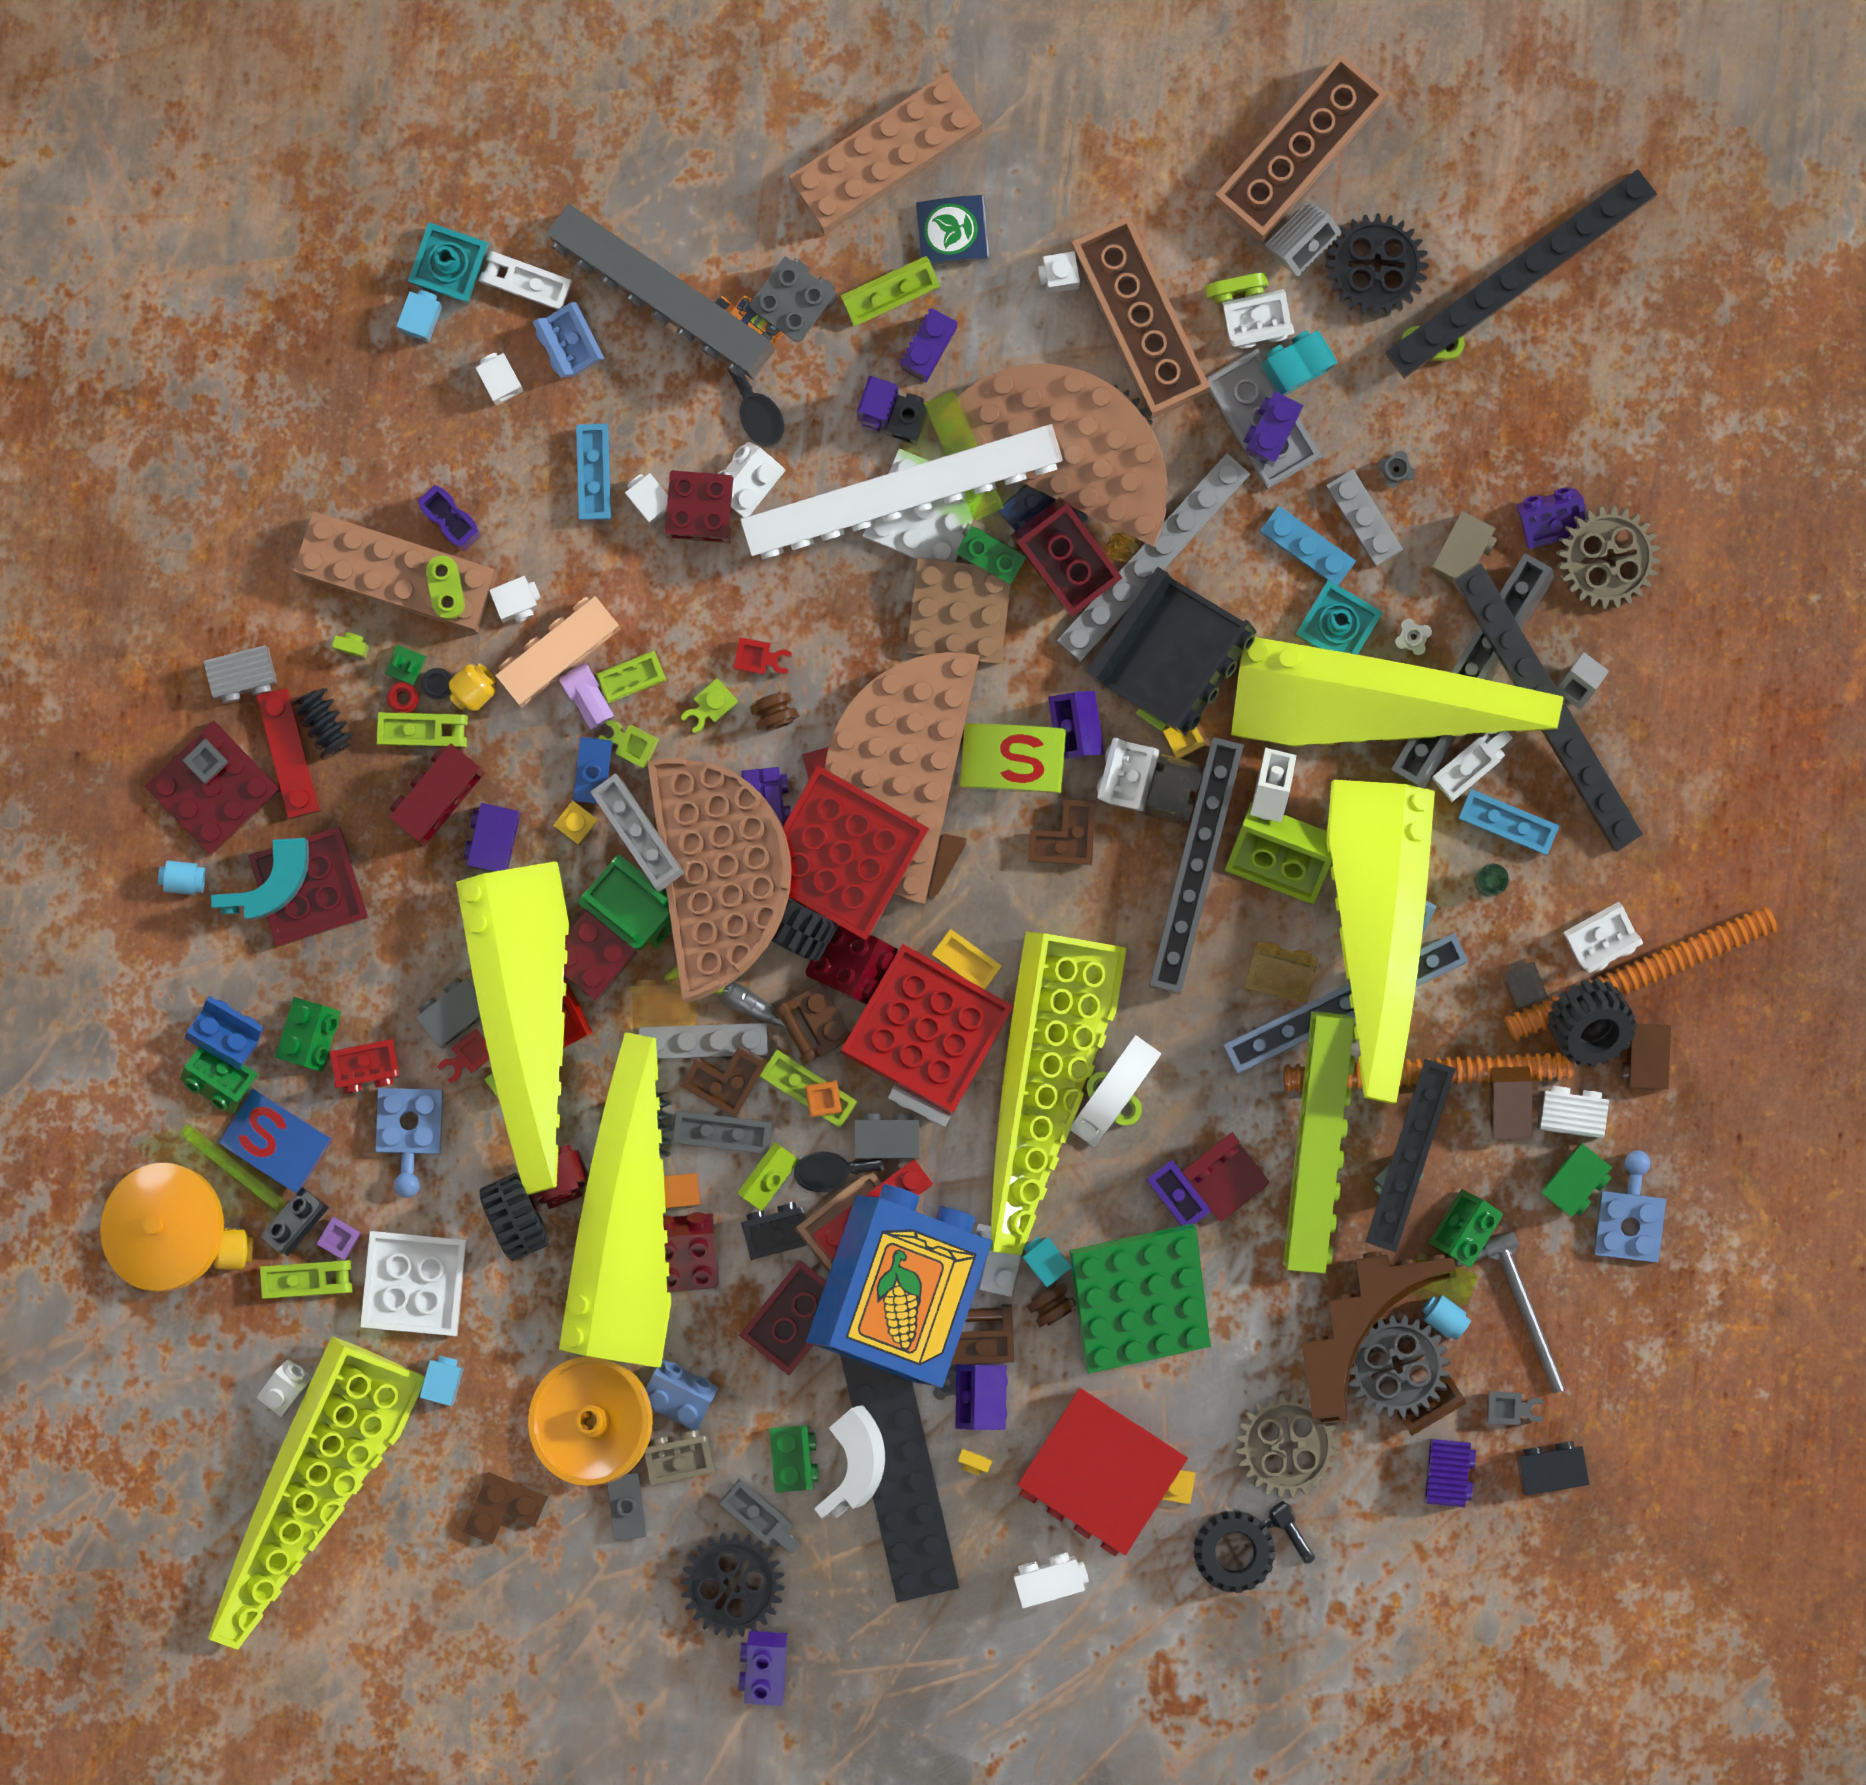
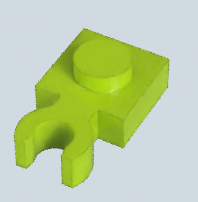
M717 678L694 698L699 707L686 710L682 714L681 719L684 722L691 716L697 717L699 720L698 725L692 729V732L697 734L703 730L705 720L708 717L714 723H717L739 701Z
M607 720L605 724L613 728L614 735L611 738L600 735L598 739L613 740L612 744L619 745L615 752L616 755L641 768H646L648 765L647 761L650 760L659 739L633 725H628L626 731H624L619 722Z

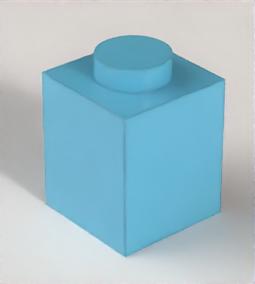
M419 290L418 294L409 292L396 326L399 332L429 343L442 310L440 302L436 301L437 296L423 290Z
M439 1355L438 1361L430 1360L420 1398L453 1406L464 1369L457 1366L458 1360Z

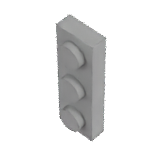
M1354 469L1326 485L1327 491L1375 568L1403 551L1402 546Z

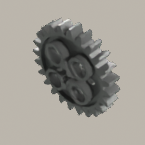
M1391 1315L1388 1325H1385L1379 1319V1328L1374 1329L1372 1327L1368 1333L1369 1335L1366 1336L1359 1347L1353 1363L1354 1368H1351L1350 1377H1356V1379L1349 1383L1350 1389L1360 1388L1355 1398L1357 1400L1367 1398L1364 1404L1366 1410L1376 1405V1416H1380L1384 1410H1388L1389 1420L1393 1419L1395 1412H1400L1402 1419L1406 1420L1407 1411L1411 1410L1418 1417V1407L1422 1406L1428 1411L1431 1410L1428 1400L1432 1399L1439 1402L1440 1397L1436 1390L1446 1391L1447 1389L1446 1385L1440 1381L1441 1379L1450 1378V1372L1442 1369L1450 1365V1359L1440 1357L1447 1352V1347H1437L1441 1341V1336L1435 1335L1430 1338L1432 1327L1429 1325L1421 1330L1420 1319H1417L1413 1325H1409L1407 1315H1404L1401 1323H1396L1394 1315ZM1411 1340L1416 1344V1348L1412 1353L1404 1354L1398 1349L1401 1342ZM1374 1352H1382L1386 1355V1360L1383 1364L1375 1366L1368 1361L1370 1355ZM1419 1356H1425V1360L1421 1362L1418 1361L1413 1362L1411 1364L1409 1363L1417 1359ZM1396 1361L1404 1365L1401 1374H1397L1396 1370H1392L1394 1368L1393 1363ZM1421 1369L1426 1371L1428 1377L1423 1383L1417 1384L1411 1381L1410 1376L1415 1370ZM1387 1372L1377 1379L1371 1378L1375 1373ZM1387 1381L1395 1382L1398 1385L1397 1391L1392 1395H1384L1380 1391L1383 1383Z

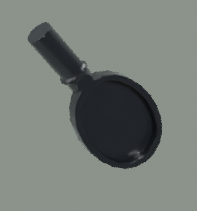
M727 368L740 392L739 394L743 397L739 415L745 432L754 442L760 445L773 446L777 444L783 437L785 426L778 406L764 394L754 393L753 386L750 385L745 374L740 378Z
M825 1151L814 1152L799 1160L794 1169V1177L797 1183L804 1189L813 1192H829L842 1186L849 1177V1174L857 1175L859 1173L883 1171L884 1162L882 1158L847 1162L843 1157L835 1153Z

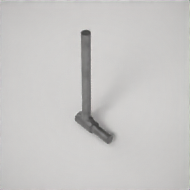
M1513 1230L1488 1239L1476 1260L1486 1256L1495 1260L1500 1259L1553 1394L1565 1390V1386L1512 1254L1516 1252L1519 1244ZM1455 1259L1458 1268L1464 1266V1264Z

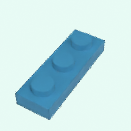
M576 425L579 520H611L609 425Z
M1281 506L1276 508L1260 530L1262 535L1326 581L1330 580L1338 586L1356 562L1352 557Z
M1473 789L1469 790L1458 820L1544 856L1548 855L1559 825Z

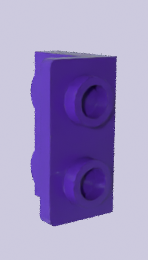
M1570 487L1557 489L1554 491V494L1544 497L1538 495L1525 498L1522 503L1516 504V510L1521 518L1528 549L1557 542L1560 538L1569 539L1570 534L1566 531L1565 527L1568 526L1573 529L1577 527L1574 520L1575 516L1583 521L1586 519L1583 497L1577 489Z

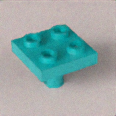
M428 222L408 278V283L468 304L489 243Z
M1328 580L1295 636L1316 648L1358 655L1383 612Z

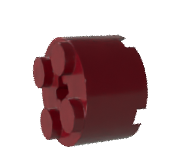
M570 1145L558 1148L556 1188L528 1195L536 1212L541 1211L539 1205L547 1204L548 1208L552 1209L583 1196L581 1189L587 1186L589 1173L579 1150H572Z

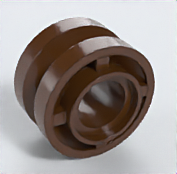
M777 692L757 700L755 704L749 707L752 715L760 717L755 723L758 732L765 730L769 732L782 728L800 717L798 709L790 708L789 706L794 700L791 692Z
M1064 1282L1058 1286L1054 1284L1031 1299L1033 1302L1026 1306L1030 1313L1038 1312L1039 1316L1036 1319V1323L1039 1328L1046 1324L1050 1326L1071 1313V1308L1076 1306L1074 1297L1066 1298L1065 1294L1068 1288Z

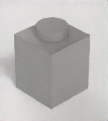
M1583 652L1556 689L1562 697L1581 710L1597 690L1609 670Z

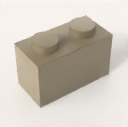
M1461 511L1430 571L1452 582L1454 578L1478 564L1483 553L1489 556L1497 538L1492 536L1496 528Z

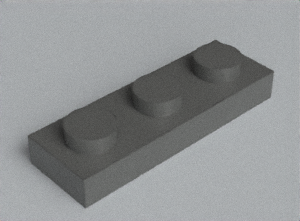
M676 1111L673 1143L766 1154L770 1145L772 1122Z

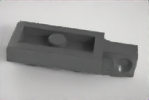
M740 1478L720 1500L719 1504L766 1545L769 1544L775 1549L780 1543L791 1554L800 1546L801 1543L789 1533L793 1528L788 1522L789 1520Z

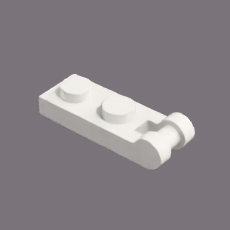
M489 251L486 258L488 265L485 272L480 274L478 280L480 283L555 310L563 308L572 285V280ZM500 267L508 269L505 279L497 277Z

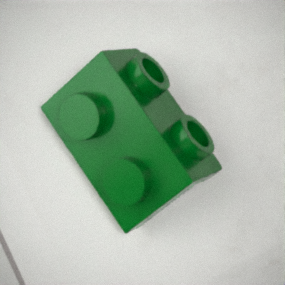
M293 997L275 1058L322 1072L329 1057V1050L335 1031L338 1028L341 1011Z

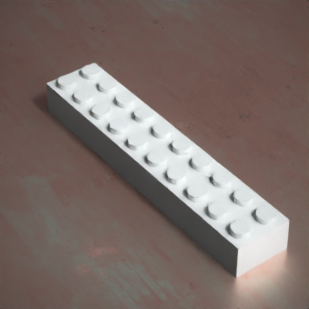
M1050 424L741 519L751 555L760 554L763 560L784 553L783 546L791 545L792 550L815 544L813 537L821 535L822 541L844 535L843 528L849 526L852 527L853 532L874 526L873 519L882 517L884 523L905 516L904 510L911 507L914 513L936 507L934 500L943 498L944 504L965 498L964 491L974 489L975 495L995 489V482L1004 479L1005 485L1027 479L1026 472L1035 470L1036 476L1057 470L1056 463L1063 461L1053 426Z

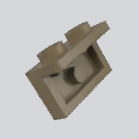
M699 1430L680 1433L681 1440L668 1442L667 1436L651 1439L644 1453L651 1486L714 1473L707 1434L700 1436Z

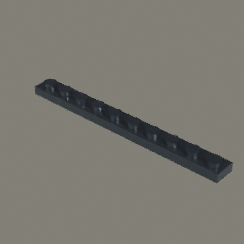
M1637 169L1388 349L1385 355L1405 379L1654 199L1657 195L1656 191Z
M1482 563L1476 564L1454 578L1452 582L1514 686L1560 696ZM1563 701L1558 729L1541 731L1612 850L1618 852L1642 836L1643 833Z

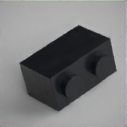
M1574 1441L1555 1443V1450L1543 1451L1542 1446L1523 1449L1524 1455L1516 1456L1523 1495L1527 1496L1589 1485L1583 1446H1574Z

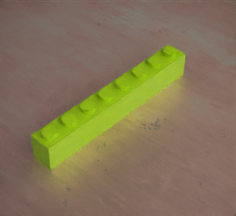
M1311 1011L1283 1265L1287 1270L1326 1273V1265H1331L1333 1246L1329 1245L1330 1233H1335L1337 1217L1336 1214H1332L1334 1201L1338 1202L1340 1197V1183L1336 1182L1337 1170H1342L1344 1163V1152L1340 1151L1341 1138H1346L1348 1123L1347 1119H1343L1344 1109L1349 1107L1351 1101V1088L1347 1087L1348 1075H1353L1355 1067V1057L1351 1056L1352 1043H1357L1354 1027L1356 1026L1354 1024L1355 1019L1350 1015Z

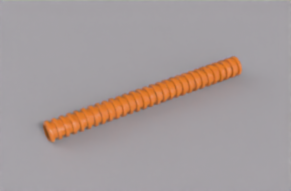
M1763 906L1759 912L1753 910L1750 916L1746 913L1743 915V919L1737 917L1733 923L1727 921L1724 927L1718 925L1714 931L1711 929L1707 930L1705 935L1702 933L1697 934L1696 939L1690 937L1686 943L1680 941L1677 947L1671 945L1669 947L1670 950L1662 949L1658 955L1657 953H1652L1649 959L1645 956L1642 958V962L1636 960L1632 966L1626 964L1623 970L1617 968L1615 973L1611 974L1608 972L1605 974L1606 977L1598 976L1596 979H1601L1603 983L1606 981L1612 983L1621 994L1627 996L1631 990L1639 991L1640 986L1648 987L1649 982L1655 984L1659 978L1665 980L1668 974L1674 976L1676 971L1683 972L1687 966L1693 968L1696 962L1700 965L1703 963V959L1712 960L1713 955L1719 957L1722 955V951L1728 953L1732 947L1735 949L1740 948L1741 943L1744 945L1749 944L1750 939L1756 941L1760 935L1766 937L1769 931L1775 933L1777 931V923L1771 910ZM1551 996V1000L1548 1002L1544 999L1541 1001V1005L1535 1003L1531 1009L1523 1008L1522 1013L1516 1011L1512 1017L1509 1015L1505 1016L1504 1023L1511 1039L1517 1043L1520 1041V1037L1526 1039L1530 1033L1538 1034L1539 1029L1547 1030L1548 1023L1550 1022L1548 1020V1012L1553 1011L1551 1008L1552 1003L1560 998Z
M1556 1052L1555 1056H1551L1550 1053H1545V1056L1536 1053L1535 1057H1531L1530 1054H1525V1057L1515 1054V1057L1511 1058L1510 1054L1505 1055V1058H1501L1500 1055H1495V1058L1486 1055L1485 1059H1481L1480 1056H1475V1059L1466 1056L1465 1060H1461L1460 1057H1455V1060L1446 1057L1444 1061H1441L1440 1058H1435V1062L1456 1068L1452 1082H1456L1457 1085H1461L1462 1082L1471 1085L1472 1081H1476V1084H1481L1482 1081L1490 1084V1068L1529 1066L1532 1078H1537L1538 1082H1541L1542 1078H1546V1081H1551L1552 1078L1561 1081L1562 1077H1566V1080H1572L1574 1075V1064L1566 1056L1561 1055L1560 1052ZM1420 1058L1415 1059V1062L1405 1059L1399 1088L1402 1087V1084L1411 1087L1412 1084L1417 1083L1424 1061H1421ZM1359 1061L1355 1062L1353 1075H1348L1347 1087L1351 1089L1352 1087H1356L1357 1090L1362 1089ZM1286 1064L1284 1067V1088L1287 1093H1291L1292 1089H1296L1297 1092H1301L1303 1089L1305 1067H1301L1300 1064H1295V1067Z

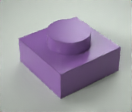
M333 1216L317 1245L346 1260L361 1232Z

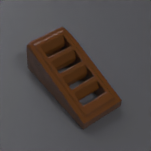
M945 833L941 834L927 894L929 898L935 899L938 896L966 845V838Z

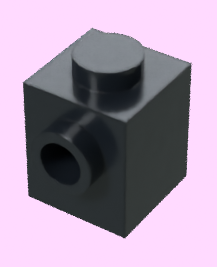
M907 393L906 397L898 395L886 429V435L917 445L929 411V405L924 404L925 399L911 393Z

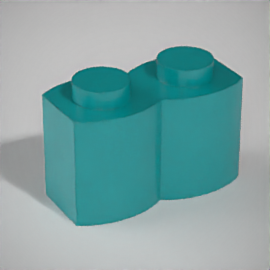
M1306 330L1291 339L1293 345L1283 348L1281 344L1265 354L1267 359L1261 367L1278 393L1285 396L1325 374L1338 363L1319 330L1311 334Z

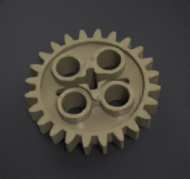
M1598 505L1597 515L1586 509V519L1584 521L1576 516L1574 517L1577 525L1575 529L1568 526L1565 527L1566 531L1570 534L1569 539H1559L1566 547L1563 550L1556 551V554L1565 559V561L1558 563L1557 567L1567 570L1560 578L1563 581L1572 580L1567 587L1568 591L1573 592L1579 589L1576 598L1582 601L1588 596V604L1594 606L1598 599L1600 607L1604 609L1607 608L1609 600H1611L1616 608L1620 607L1621 598L1628 604H1631L1632 593L1640 597L1643 596L1640 589L1642 584L1648 587L1652 586L1647 576L1658 574L1651 568V565L1661 562L1660 559L1652 556V553L1658 551L1660 546L1650 543L1657 535L1653 532L1645 533L1650 524L1646 521L1638 524L1641 516L1638 513H1634L1628 518V508L1623 507L1618 514L1617 507L1610 505L1608 513H1606L1604 507ZM1621 530H1626L1628 534L1627 542L1622 546H1617L1615 543L1616 534ZM1590 536H1595L1597 539L1596 548L1591 552H1586L1584 549L1585 540ZM1631 549L1636 550L1633 555L1611 557L1610 563L1600 559L1586 564L1581 563V560L1584 558L1604 557L1607 555V550L1615 554L1627 552ZM1631 561L1633 565L1632 573L1627 577H1622L1620 574L1621 565L1624 562ZM1600 567L1602 570L1601 579L1596 583H1591L1589 580L1590 571L1593 568Z
M1280 1393L1279 1403H1275L1268 1396L1267 1407L1264 1408L1259 1403H1256L1255 1406L1258 1411L1256 1415L1246 1412L1247 1417L1251 1421L1249 1425L1239 1424L1246 1433L1245 1435L1236 1436L1235 1439L1243 1442L1244 1447L1236 1449L1235 1452L1245 1454L1246 1458L1238 1464L1239 1466L1249 1465L1250 1469L1246 1472L1245 1477L1248 1478L1256 1475L1257 1479L1254 1486L1258 1487L1265 1482V1493L1267 1494L1275 1487L1280 1498L1284 1495L1285 1489H1289L1292 1498L1296 1497L1297 1488H1301L1302 1492L1308 1495V1484L1311 1483L1319 1489L1320 1485L1317 1478L1319 1476L1325 1479L1330 1478L1325 1468H1336V1465L1329 1459L1330 1456L1340 1455V1452L1331 1449L1332 1444L1340 1441L1339 1438L1330 1437V1433L1337 1427L1336 1425L1326 1426V1424L1315 1425L1311 1408H1309L1310 1398L1308 1397L1299 1404L1297 1394H1293L1290 1402H1286L1284 1394ZM1283 1417L1288 1419L1290 1441L1296 1442V1447L1291 1448L1293 1474H1288L1285 1450L1279 1449V1444L1284 1443ZM1301 1418L1306 1419L1310 1423V1431L1304 1437L1296 1436L1293 1431L1295 1421ZM1273 1422L1278 1427V1435L1273 1440H1265L1261 1435V1428L1265 1423ZM1302 1451H1310L1314 1456V1463L1310 1468L1302 1469L1297 1464V1456ZM1277 1454L1282 1460L1281 1469L1274 1473L1267 1471L1265 1468L1266 1458L1269 1455Z

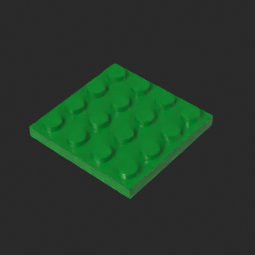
M1193 1223L1069 1250L1084 1366L1088 1374L1211 1347L1197 1229Z

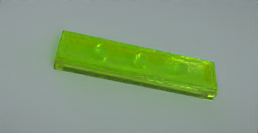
M955 390L924 403L946 456L978 447ZM996 488L976 495L974 489L964 491L966 495L965 500L974 521L1004 508Z
M186 1124L180 1133H182L181 1135L278 1213L289 1203L192 1124Z

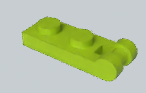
M378 712L377 745L441 747L443 745L448 747L451 743L456 748H467L464 726L468 725V716L458 714ZM443 725H452L451 737L442 736Z
M351 1260L260 1266L262 1299L353 1292L352 1283H349L348 1270H351ZM335 1271L336 1284H327L326 1272Z

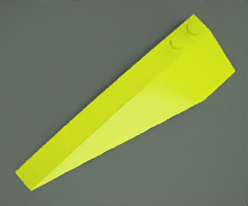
M549 862L484 873L456 882L476 997L492 1072L514 1158L527 1195L556 1188L558 1145L556 1144V1128H559L560 1115L557 1114L558 1096H561L559 1066H562L565 1017V1014L562 1012V998L566 995V983L563 982L564 964H567L568 951L565 950V935H568L569 921L558 862Z

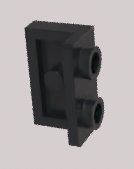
M302 1187L263 1232L261 1237L277 1252L289 1256L329 1207Z
M796 1202L777 1206L778 1213L766 1216L765 1211L762 1210L746 1215L747 1221L741 1222L751 1260L807 1246L795 1230L798 1225L807 1219L803 1206L797 1208Z

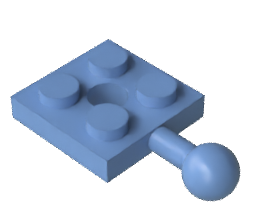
M378 1088L376 1153L402 1154L401 1174L394 1181V1189L403 1198L413 1197L420 1187L418 1178L413 1174L414 1154L441 1155L443 1090ZM409 1112L415 1113L418 1116V1125L413 1130H405L401 1126L402 1116Z
M1634 1150L1625 1158V1167L1630 1173L1627 1194L1601 1190L1594 1255L1659 1263L1666 1199L1640 1195L1642 1175L1649 1170L1651 1164L1649 1156L1644 1151ZM1628 1217L1635 1218L1639 1224L1638 1231L1631 1236L1625 1235L1621 1230L1623 1220Z

